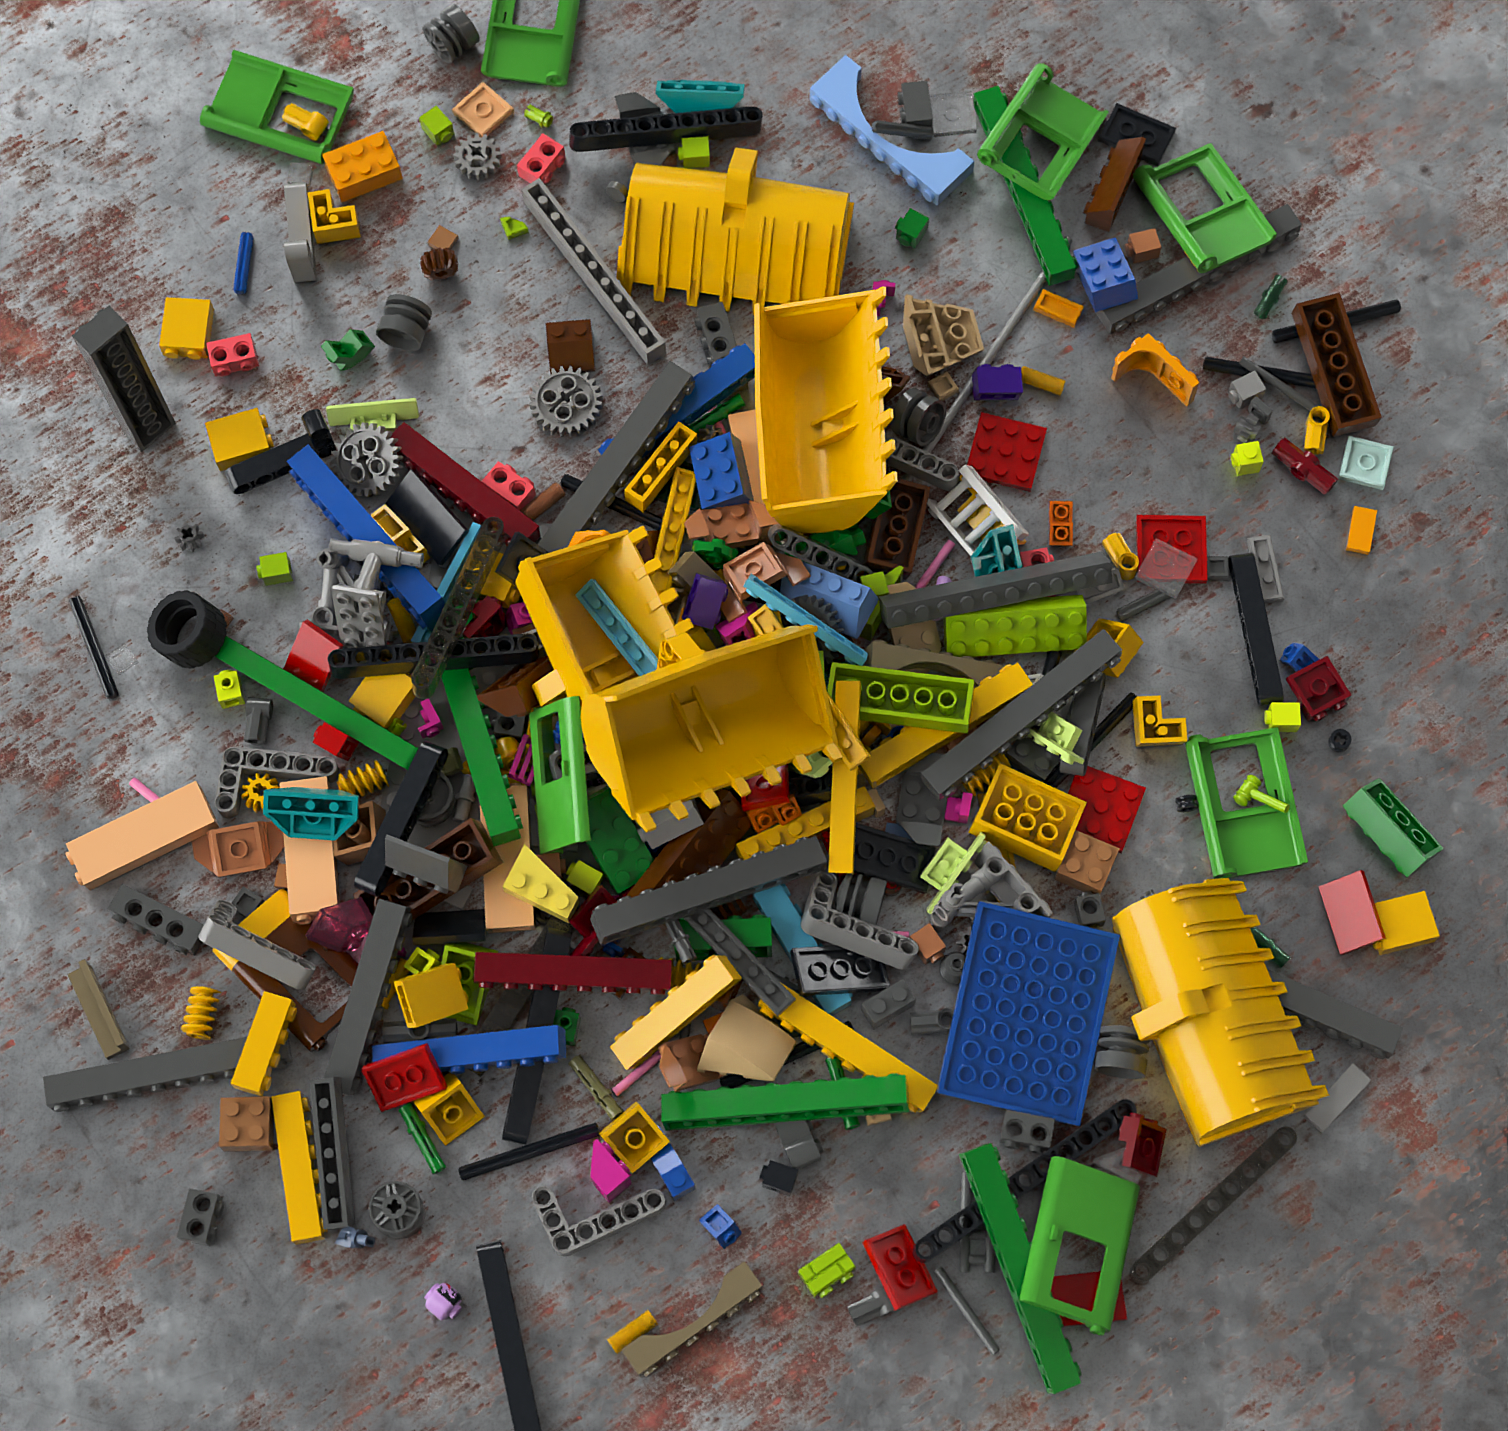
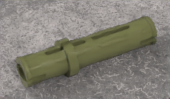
M581 1054L569 1061L568 1065L595 1098L594 1102L604 1109L611 1121L624 1112L612 1097L613 1093L611 1090L605 1088Z

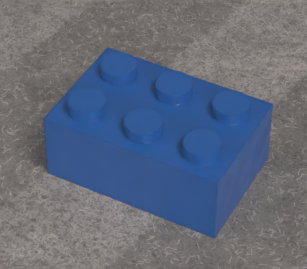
M1116 237L1073 250V255L1078 264L1076 271L1095 312L1138 299L1135 277Z
M731 432L689 447L703 510L749 504V500L754 501L740 439Z

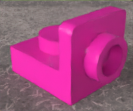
M887 280L873 281V290L883 286L886 287V296L894 297L896 283ZM886 297L876 308L877 316H880L881 308H885Z
M524 602L510 605L504 617L510 635H513V629L533 623Z
M429 698L420 702L423 710L419 711L426 723L418 728L423 739L435 737L440 733V730L444 729Z
M963 792L962 799L949 797L947 799L944 819L967 824L973 794Z

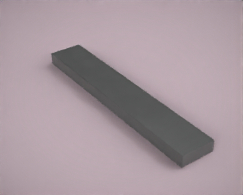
M710 909L683 918L719 956L725 955L742 977V980L777 1017L796 1001V998Z

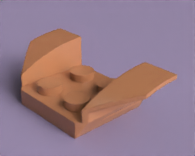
M750 500L749 504L700 510L699 508L684 522L689 540L704 537L705 542H712V539L717 538L726 542L725 545L731 548L756 545L761 539L762 528L779 524L774 517L770 516L765 504Z
M762 542L723 565V575L727 584L728 595L725 602L721 603L720 608L729 623L747 613L742 600L751 595L746 592V588L743 586L751 573L768 585L786 576L792 586L806 580L811 575L801 559L777 553L768 544Z
M256 821L207 831V834L192 841L194 859L218 877L267 869L283 850L284 835L272 821Z
M706 1033L704 1036L698 1034L662 1043L658 1046L661 1055L659 1068L669 1088L673 1087L674 1091L677 1092L712 1083L725 1076L715 1071L705 1070V1073L697 1072L698 1064L710 1034Z

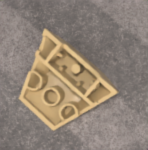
M905 295L903 329L913 366L924 375L928 376L984 350L972 309L951 304L944 306L933 303L930 299L923 301L913 298V295Z
M742 994L729 1002L708 1036L697 1072L705 1073V1070L720 1072V1075L730 1073L743 1075V1078L774 1082L795 1047L796 1041L772 1019L764 1016L760 1009Z

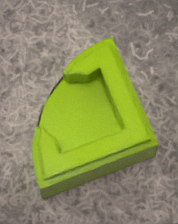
M511 217L500 218L508 240L529 233L528 227L524 222L511 219Z

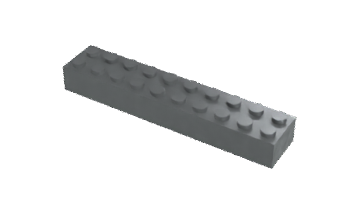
M109 305L105 309L99 310L87 324L77 328L72 337L124 435L143 452L173 427L176 422L129 325Z

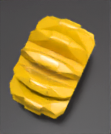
M256 773L255 780L248 777L249 785H242L245 793L241 797L246 801V807H253V811L256 813L261 808L263 810L264 795L259 796V791L280 788L277 785L278 780L276 778L270 779V775L267 773L263 778H261L259 773Z

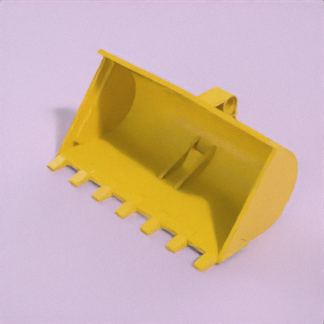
M735 147L727 173L636 163L632 172L626 201L622 244L618 248L617 280H620V284L630 296L633 282L654 285V301L664 302L666 287L687 290V306L697 307L699 292L720 295V302L723 301L726 311H730L732 297L753 300V315L754 304L757 303L764 307L765 302L787 304L838 296L840 294L854 211V203L850 202V193L756 177L758 150Z
M882 286L877 290L762 307L760 303L754 304L755 407L761 495L770 516L774 517L782 526L804 533L845 530L858 523L898 481L897 472L893 471L886 475V460L896 449L895 440L891 439L885 442V428L893 420L894 414L892 408L884 411L883 397L892 388V381L889 377L882 380L881 367L890 357V348L885 347L880 350L879 337L888 327V317H883L877 321L876 309L886 297V287Z
M641 526L630 533L627 529L540 556L529 557L520 562L518 566L520 572L516 578V585L554 669L532 685L541 708L562 698L579 696L581 712L583 701L587 696L639 677L575 596L590 579L597 581L657 658L659 657L662 640L682 633H688L694 628L690 618L675 625L667 606L676 600L679 595L674 587L660 594L651 577L664 567L660 557L644 563L636 548V545L648 536L645 526Z
M789 626L705 653L702 652L687 633H682L662 640L657 669L655 671L591 694L585 698L581 708V726L587 753L596 770L612 789V795L629 817L635 820L646 833L656 830L655 822L650 815L654 812L668 808L680 821L689 817L683 804L685 801L700 797L712 809L720 806V801L714 792L716 790L731 785L741 797L751 794V790L745 780L762 774L772 786L782 782L776 768L790 762L802 774L812 771L806 756L822 751L833 763L842 760L843 757L836 746L838 741L814 632L818 631L817 626Z
M1229 878L1206 879L1203 883L1173 887L1142 899L1112 917L1113 931L1115 934L1120 935L1118 945L1142 1010L1131 1017L1140 1041L1153 1040L1195 1144L1199 1147L1319 1104L1318 1099L1329 1096L1325 1085L1312 1086L1304 1064L1315 1061L1311 1050L1299 1051L1291 1030L1301 1027L1298 1016L1285 1015L1278 996L1288 992L1284 982H1272L1264 963L1274 959L1270 948H1258L1250 930L1261 925L1257 915H1244L1236 895L1247 891L1243 881H1230Z

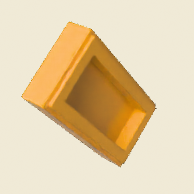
M1043 289L1033 311L1074 328L1084 306Z
M1354 506L1346 546L1347 551L1369 555L1377 510Z

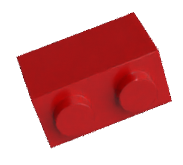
M326 722L318 726L313 736L314 744L346 761L350 760L360 743Z

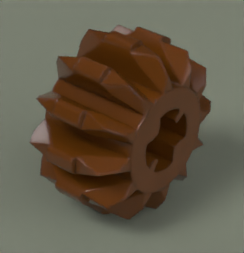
M439 247L438 249H431L430 252H425L420 257L422 273L425 278H429L432 281L453 277L458 271L457 256L449 248L441 249Z

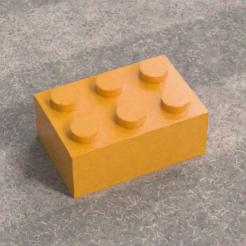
M384 130L322 154L325 166L341 203L403 179L400 166Z

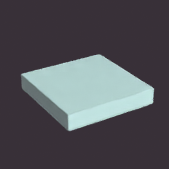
M1349 436L1338 479L1383 490L1394 447Z

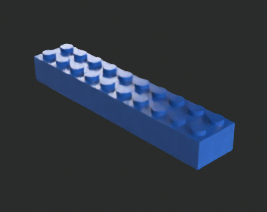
M306 445L287 461L292 468L289 473L296 480L298 486L309 495L311 501L322 510L321 512L335 525L334 527L348 542L358 539L370 542L380 541L384 544L397 546L309 445ZM381 565L380 581L387 585L389 591L395 598L400 600L402 606L409 614L413 615L415 621L422 629L427 627L431 633H434L454 616L440 594L416 567L401 565L399 567Z

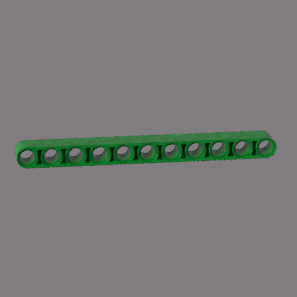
M225 637L223 646L218 654L215 655L216 658L401 767L409 769L418 747L230 637Z

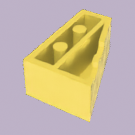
M524 844L502 886L504 892L569 923V919L573 916L580 903L579 897Z

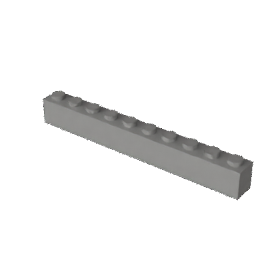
M539 178L522 188L524 204L645 363L649 365L666 354L665 341L542 180Z

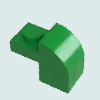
M350 329L340 341L326 340L320 347L326 353L325 356L330 362L335 363L340 370H347L363 361L375 348V345L363 330Z

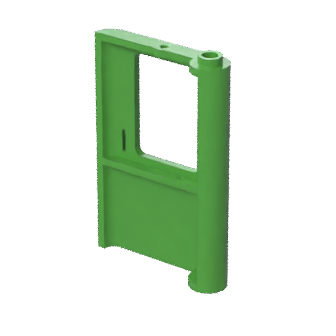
M493 0L481 72L491 78L557 87L565 86L568 81L580 0H559L555 27L553 29L515 25L512 23L516 0Z
M233 49L231 62L212 105H205L202 109L200 125L318 164H324L322 154L332 151L333 143L351 104L354 89L347 85ZM288 92L337 108L323 143L318 144L268 127L282 93Z
M1036 64L978 150L977 156L982 164L987 165L1041 199L1052 200L1109 111L1106 109L1099 111L1051 82L1054 76L1051 68L1045 64ZM1044 71H1045V72L1047 73V75H1048V77H1046V78H1045V77H1042V74H1043ZM1024 125L1060 146V149L1038 182L1032 181L1019 171L1000 161Z
M579 696L562 698L542 708L535 707L533 708L534 711L529 713L540 855L550 853L563 854L564 847L579 842L591 841ZM558 712L562 778L554 781L548 763L549 756L555 752L552 717L553 714Z
M1051 1157L1019 1301L1085 1323L1086 1327L1090 1328L1089 1332L1092 1334L1103 1336L1105 1332H1110L1140 1186L1063 1157ZM1064 1232L1097 1242L1105 1247L1104 1260L1092 1311L1056 1300L1050 1295Z

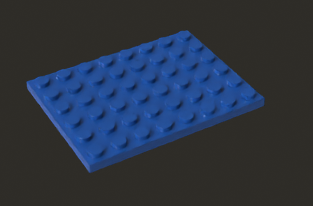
M978 901L936 1093L1007 1110L1053 1118L1058 1122L1080 1126L1120 935Z

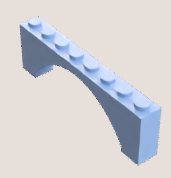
M845 55L810 87L811 103L816 108H821L831 121L839 123L847 134H852L857 138L862 147L870 149L879 161H884L888 164L896 175L900 174L906 179L910 187L918 189L927 201L933 202L938 206L973 173L974 160L959 148L946 153L909 151L897 147L877 133L872 132V127L866 121L857 97V82L861 80L862 68Z

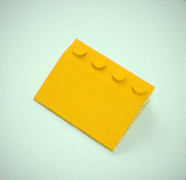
M999 763L968 833L978 836L980 832H983L986 835L985 841L1056 872L1064 859L1087 802Z

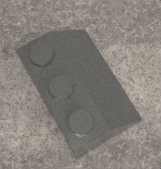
M386 835L385 866L393 868L392 874L406 878L407 874L414 876L413 882L427 886V883L430 882L435 884L434 890L448 894L449 890L458 892L467 865Z

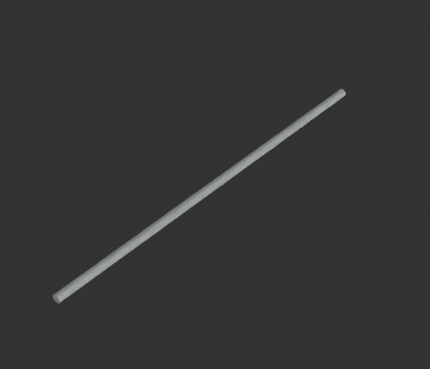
M1065 236L1068 239L1070 245L1072 243V239L1068 236ZM1043 270L978 366L991 364L1046 282ZM972 376L946 413L944 424L939 434L931 443L924 446L922 450L929 453L932 452L972 392ZM906 473L902 479L911 482L914 476ZM871 526L866 532L868 536L870 534Z

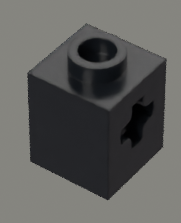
M770 1160L768 1166L763 1165L759 1179L763 1180V1188L790 1197L798 1176V1169Z

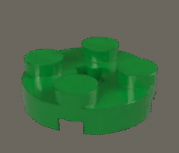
M714 538L712 542L693 541L691 552L694 551L705 563L714 564L713 568L723 569L725 563L738 556V550L726 546V542L722 539Z

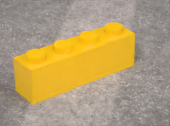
M678 421L624 489L625 501L644 513L674 475L676 466L680 467L689 456V447L697 444V433Z
M264 991L230 1083L235 1089L263 1097L264 1091L269 1090L272 1082V1077H270L272 1069L277 1067L280 1060L278 1052L281 1044L284 1045L288 1038L289 1031H287L289 1022H293L296 1016L297 1008H295V1003L292 999Z

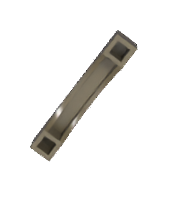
M882 640L873 641L864 650L868 653L864 666L900 671L916 668L931 669L950 677L974 679V688L978 687L984 678L988 676L993 678L999 674V671L1004 667V665L996 664L992 660L977 661L970 656L955 657L952 653L948 652L933 653L930 649H911L908 645L904 644L889 645L886 641Z
M744 1261L724 1276L715 1301L694 1323L669 1334L641 1335L624 1347L622 1352L639 1377L642 1375L648 1377L659 1369L657 1365L664 1359L666 1362L674 1359L679 1354L677 1350L682 1346L686 1345L688 1348L700 1339L698 1337L700 1333L705 1330L709 1333L720 1325L719 1320L725 1315L730 1318L740 1310L739 1305L747 1300L748 1303H751L761 1295L759 1291L762 1289V1285Z

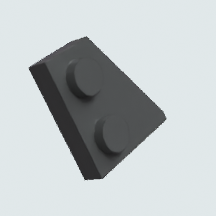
M1029 738L1017 739L1012 744L1011 749L1005 754L1008 760L1041 782L1046 780L1061 760V754L1059 756L1046 750L1047 745L1045 747L1041 746Z

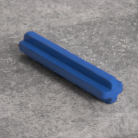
M242 232L240 235L233 287L236 294H245L247 289L253 236L250 232Z

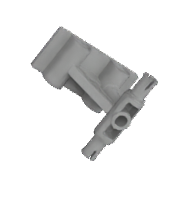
M332 538L329 543V553L347 555L351 560L364 562L359 578L355 580L353 586L337 584L331 588L340 642L344 645L343 648L387 645L391 623L390 621L383 620L382 617L386 593L385 591L377 590L381 565L393 567L408 565L422 568L424 553L404 551V548L401 546L384 544L380 541L370 542L355 539L348 542Z
M329 548L316 555V561L324 568L321 600L318 601V608L313 612L312 623L323 631L328 629V634L339 635L331 588L333 585L339 584V581L343 585L353 586L355 580L346 568L350 561L349 556L329 553ZM326 612L330 615L328 622L325 620ZM382 613L383 620L388 621L386 615ZM390 630L388 640H392L393 636H399V632Z
M987 842L974 860L979 870L964 885L955 883L951 886L950 890L944 892L938 903L934 906L929 923L934 927L936 933H940L944 927L952 922L955 916L974 917L978 902L970 901L980 893L987 894L990 892L999 902L985 903L1048 918L1053 913L1048 903L1041 900L1034 892L1032 885L1025 882L1018 874L1017 869L1003 858L1001 851L990 842Z

